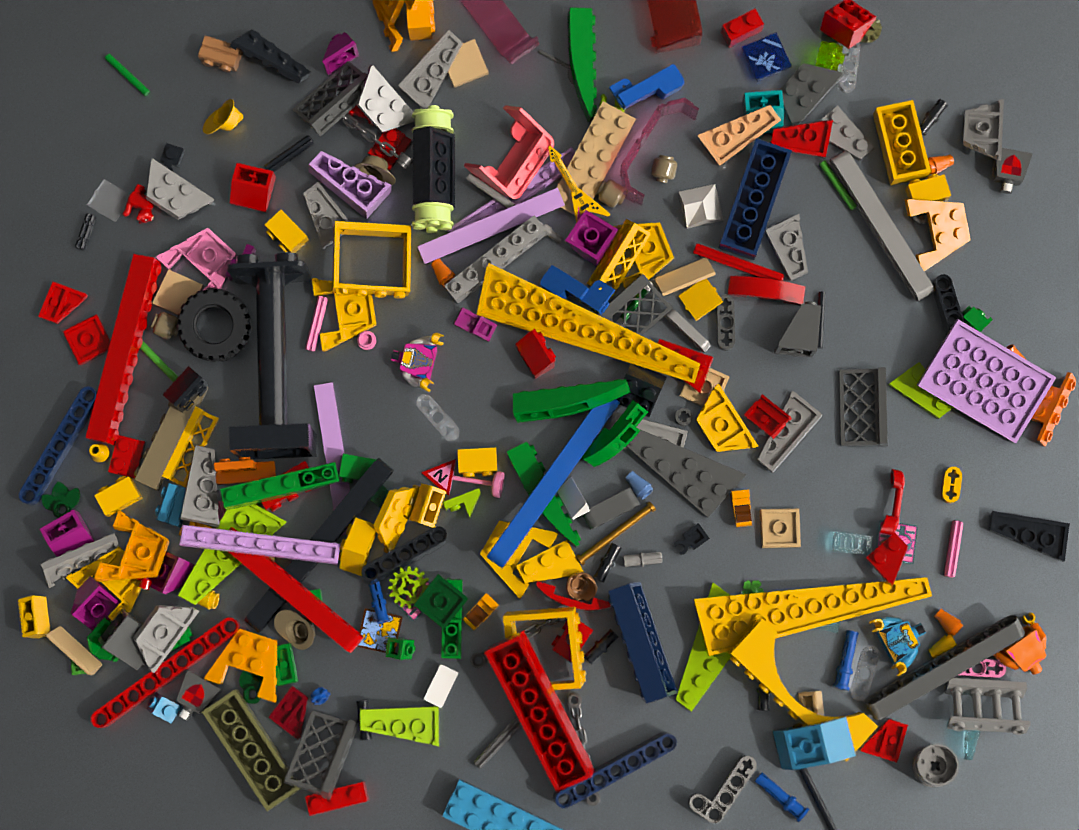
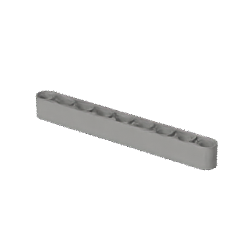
M845 150L829 159L834 172L857 205L859 212L913 298L919 301L933 293L935 290L931 281L852 155Z

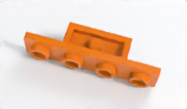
M1067 372L1060 388L1050 387L1031 418L1032 421L1044 424L1037 438L1041 446L1045 447L1047 442L1051 441L1052 431L1060 421L1062 409L1068 404L1070 392L1076 386V378L1070 372Z
M241 457L239 461L220 459L219 462L214 463L217 485L248 483L276 476L274 461L255 462L250 460V457Z

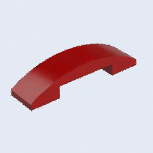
M730 276L727 295L784 301L787 304L801 306L804 300L805 286L766 278Z
M539 581L536 584L537 588L551 600L568 607H576L577 610L596 611L611 607L608 601L594 597L590 605L555 595L556 586Z

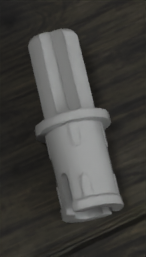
M641 552V554L623 555L625 567L640 565L644 567V565L662 563L661 552L644 554Z

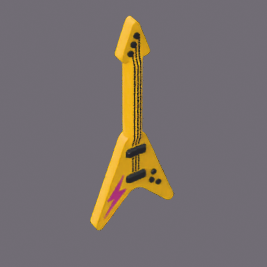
M549 146L550 160L555 163L571 190L576 223L585 210L607 217L610 216L607 210L576 186L561 160V154Z

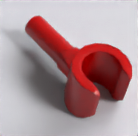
M136 578L140 580L138 587L145 590L150 589L152 583L150 579Z

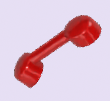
M891 469L890 473L891 487L895 489L892 516L886 515L879 530V533L888 535L894 534L898 528L905 485L903 472L896 469Z

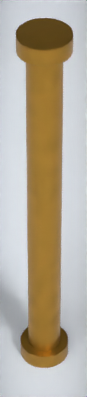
M648 501L644 508L583 554H578L576 558L583 566L587 559L651 511H656L653 504Z

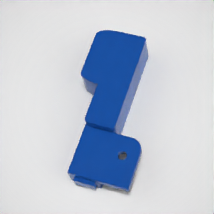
M672 64L633 86L630 80L622 79L610 86L609 89L620 107L625 110L655 93L660 99H665L681 90L685 81L677 67Z
M551 265L540 282L543 289L563 299L570 295L600 315L608 308V300L615 292L614 288L601 280L595 281L589 289L554 265Z

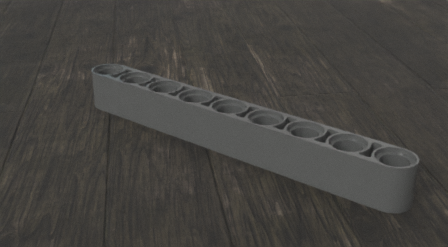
M1009 615L867 697L865 704L875 720L885 718L1023 638L1025 631L1016 615Z

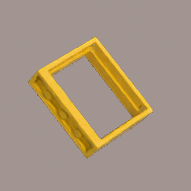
M335 221L333 226L332 293H337L340 296H346L350 293L356 294L359 297H365L367 294L375 295L378 298H384L386 295L394 296L397 299H403L405 296L408 297L411 273V225ZM340 234L403 238L402 287L339 284Z
M576 607L506 612L503 615L505 639L517 633L515 621L567 617L574 680L552 681L550 683L554 690L578 689L583 686L584 682H586V671L582 669L584 652L580 651L582 633L578 632L580 617L576 613Z

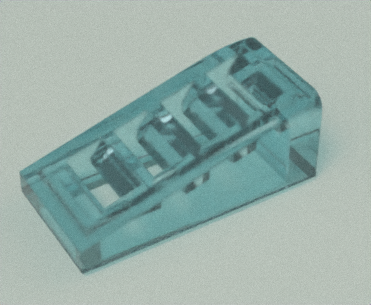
M836 531L833 533L832 552L869 555L871 553L872 536ZM841 537L844 538L843 548L840 547ZM848 538H851V549L847 548ZM855 539H859L858 550L855 549ZM863 540H867L866 551L862 550Z
M964 730L965 760H973L981 731Z

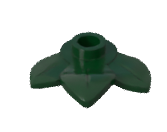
M59 481L53 487L51 495H42L43 506L47 510L52 511L56 518H60L72 511V508L77 506L80 501L79 488L69 491ZM65 507L66 511L61 514L60 508Z
M243 671L239 678V685L244 690L243 698L249 704H256L262 699L257 696L263 677L256 674L251 675ZM251 691L256 692L255 698L250 697Z

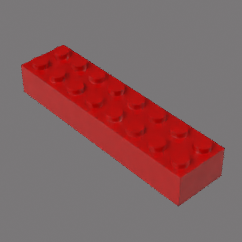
M524 630L489 646L485 654L556 793L592 777L595 768Z

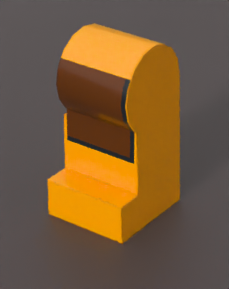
M749 489L731 491L730 497L735 526H752Z
M486 593L463 618V621L474 631L499 605Z

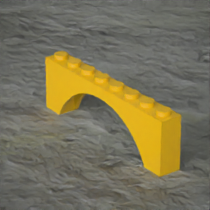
M759 618L728 652L731 656L730 660L737 667L741 665L746 670L744 673L751 680L756 679L760 683L759 687L766 694L770 692L774 696L773 700L780 707L784 705L789 710L787 712L789 716L795 721L799 719L803 723L802 727L846 717L856 752L878 726L862 712L847 716L829 717L816 714L800 705L785 689L777 673L774 659L777 631L764 619Z

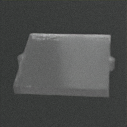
M104 179L99 188L94 190L95 194L87 205L116 222L121 213L125 211L129 194Z

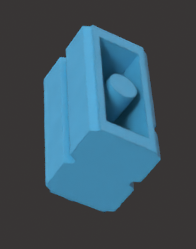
M168 483L167 487H163L161 492L163 500L155 511L157 521L181 528L183 520L180 517L186 488Z

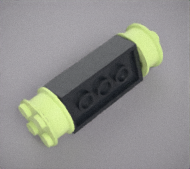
M431 105L428 106V109H415L412 113V117L415 119V127L412 129V210L415 212V220L412 222V226L416 230L425 229L427 233H437V230H451L453 227L451 211L455 208V134H453L454 130L451 128V119L454 117L452 111L439 109V106Z

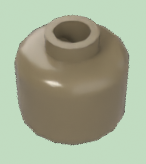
M659 155V157L653 160L651 175L657 177L656 181L667 183L668 180L675 178L677 162L674 161V157Z
M613 180L604 181L597 192L599 201L611 208L617 204L621 205L626 197L623 194L624 187Z
M166 312L156 314L151 324L153 333L165 339H170L172 335L176 336L178 333V319L176 316Z

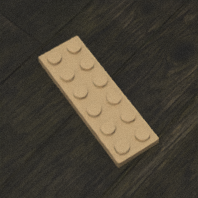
M604 101L567 167L576 186L592 199L596 196L636 121V118ZM562 177L557 188L565 206L560 208L575 215L571 190Z

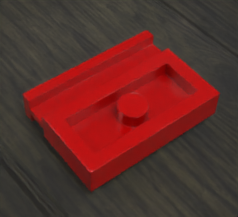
M397 128L385 131L378 139L381 143L387 142L392 145L397 155H400L401 152L404 153L413 142L412 139H409ZM375 143L369 150L368 155H374L386 160L388 170L390 171L398 161V158L386 155L380 150V145ZM385 145L386 148L383 149L390 153L389 151L392 149Z
M763 394L744 414L748 420L772 439L792 419L790 415Z
M118 435L108 472L135 479L136 476L134 474L141 463L146 442Z

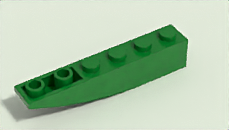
M570 8L567 14L570 69L581 108L587 122H592L597 113V105H594L597 88L593 86V80H596V69H593V62L596 61V51H593L596 33H593L592 27L595 26L596 19L595 15H592V8Z
M616 379L610 382H595L594 384L586 385L577 384L576 386L569 387L560 386L553 389H539L529 392L521 391L513 393V415L517 423L573 415L630 393V388L627 380Z
M525 442L507 451V456L524 489L530 496L543 478L546 469L542 462H537L535 456L538 454L533 444L529 446L528 442ZM554 495L542 514L565 539L577 548L580 546L578 541L581 538L577 530H572L570 526L572 520L569 514H564L561 509L564 505L559 495L556 497Z
M333 462L222 488L220 491L224 508L231 510L301 493L340 481L336 463Z

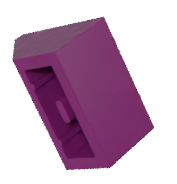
M72 510L40 528L48 546L57 557L67 551L78 549L86 543L95 542L80 513L76 510Z

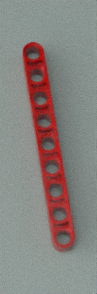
M232 527L229 528V531H237ZM229 552L346 651L352 653L363 640L362 634L270 557Z
M231 617L223 619L163 662L155 673L149 672L96 710L91 716L92 724L97 728L110 726L234 637L240 628L239 621ZM230 621H233L235 624V629L232 632L226 630V625ZM213 633L219 635V640L215 644L210 641V636ZM198 644H201L203 647L200 655H196L194 652V648ZM181 656H185L187 659V663L183 667L178 664V659ZM166 667L171 671L168 678L162 676V670ZM149 679H152L155 684L151 690L146 687V682ZM134 690L138 692V699L136 701L130 699V693ZM120 702L122 705V710L119 713L114 711V704ZM100 714H104L106 717V721L102 725L98 723V716Z

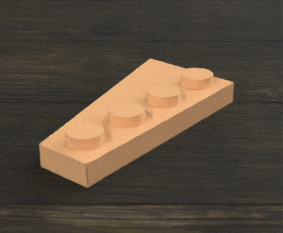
M768 105L697 136L717 163L722 165L781 121L772 106Z

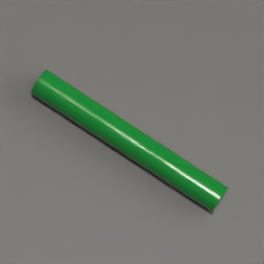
M110 53L106 55L105 60L144 96L149 94L150 90Z

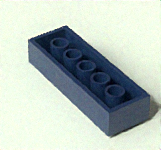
M756 138L718 249L755 260L792 150Z
M641 582L629 583L608 591L609 603L614 607L616 613L614 615L617 625H620L622 631L621 639L628 649V660L630 663H633L635 669L633 671L634 678L637 682L639 681L641 687L640 696L642 700H645L646 704L677 694L678 692Z

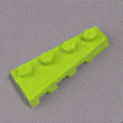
M438 706L359 709L360 730L439 746Z

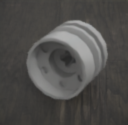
M933 744L917 752L913 758L912 769L918 782L924 786L934 788L946 785L954 780L958 774L959 762L952 749L946 745ZM936 762V769L931 770L932 765L930 763Z

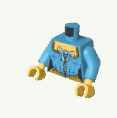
M885 617L870 621L869 624H875V629L872 632H876L891 663L895 664L891 669L897 668L899 670L897 676L905 673L918 654L920 643L917 638L926 634L923 625L919 623L911 627L908 621L904 622L901 618Z

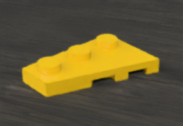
M567 540L515 566L524 584L567 578L574 573L584 572Z

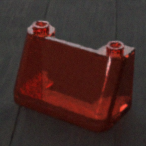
M647 0L654 30L653 36L650 37L652 48H656V53L701 44L703 33L696 0Z

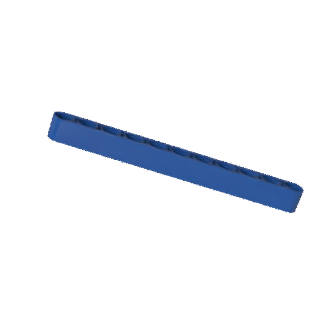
M615 399L590 410L486 556L488 559L501 568L505 566L620 403L618 400Z

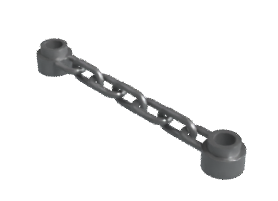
M346 114L342 117L344 124L351 129H359L361 136L367 141L378 143L383 153L388 156L397 157V163L406 169L407 166H411L413 160L406 154L401 152L400 155H397L392 145L387 142L381 143L378 141L377 135L368 128L362 129L359 127L358 121L351 115ZM347 117L354 121L352 125L345 121L348 120ZM366 131L373 135L371 139L364 135L367 134ZM385 145L392 149L389 151L390 153L383 149L386 148Z
M574 692L567 696L566 702L571 709L572 717L577 721L578 727L575 729L577 735L578 731L579 733H581V730L583 731L584 741L583 739L580 741L584 747L587 743L585 728L580 725L579 720L582 717V697ZM573 696L578 698L577 704L571 703L570 700ZM573 708H578L579 715L578 713H576V716L574 715ZM598 792L594 793L596 795L594 802H591L589 797L585 798L588 805L595 806L600 802V794Z

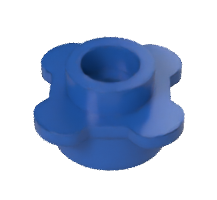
M324 687L317 688L310 695L312 698L311 702L314 705L325 703L330 696V692L324 689Z

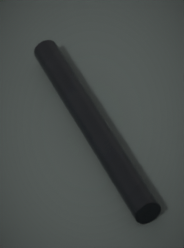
M807 768L799 769L828 829L838 830Z

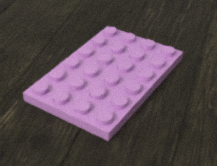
M956 319L917 386L1010 441L1017 443L1056 377L959 319Z

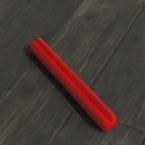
M699 243L695 245L693 253L760 278L783 281L784 274Z

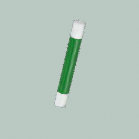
M648 285L641 290V298H645L651 290ZM633 300L627 307V311H634L638 307V300ZM624 313L616 321V324H623ZM626 313V321L632 313Z

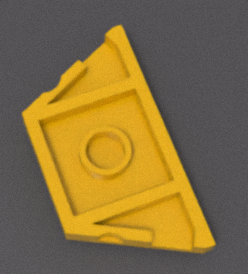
M719 384L715 385L695 419L715 452L758 447V444Z
M413 485L412 488L402 487L399 490H389L373 525L378 533L379 541L384 543L385 548L383 551L385 553L394 550L401 533L404 531L420 486Z

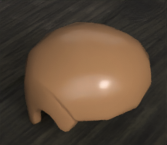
M577 572L567 579L566 589L568 595L576 601L585 600L588 602L596 596V582L590 574Z

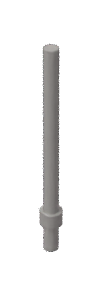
M470 173L466 178L505 207L510 208L516 205ZM541 223L548 233L546 236L560 244L563 237L551 230L552 227Z

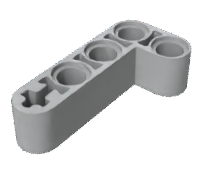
M750 756L740 757L711 801L701 794H693L688 800L689 807L707 821L719 823L756 769L755 759ZM750 760L751 768H746L743 772L747 774L745 777L741 773L736 772L737 769L742 771L744 768L743 761ZM735 775L741 779V783L737 787L731 784V778ZM723 792H728L730 795V800L727 803L720 801V795ZM696 797H700L703 801L700 808L693 807L692 801ZM713 808L719 811V816L715 820L709 817V811Z

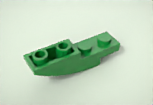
M633 400L612 428L608 430L605 427L581 458L593 467H596L614 457L641 431L637 426L648 411Z
M446 579L463 593V579ZM463 607L445 629L442 628L441 658L461 659Z

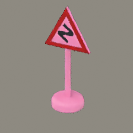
M456 459L421 472L437 487L445 490L448 496H450L452 480L492 486L491 492L495 498H500L503 493L504 472H496L493 481L454 476Z

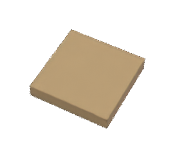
M475 39L463 43L448 71L454 88L489 74Z
M168 269L152 304L178 315L181 312L182 304L187 302V298L202 290L204 285Z
M710 368L701 394L685 382L679 397L703 407L715 385L719 384L724 391L729 376Z
M799 509L760 510L761 548L801 547Z

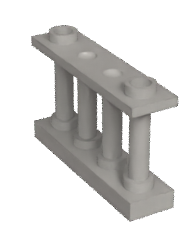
M952 678L945 684V694L953 695L954 716L950 717L947 729L955 731L1007 732L1015 735L1026 734L1030 721H1022L1020 698H1023L1027 691V682ZM961 695H971L973 697L974 718L962 717ZM981 696H990L992 698L994 719L982 718ZM1000 697L1012 699L1013 720L1002 719Z

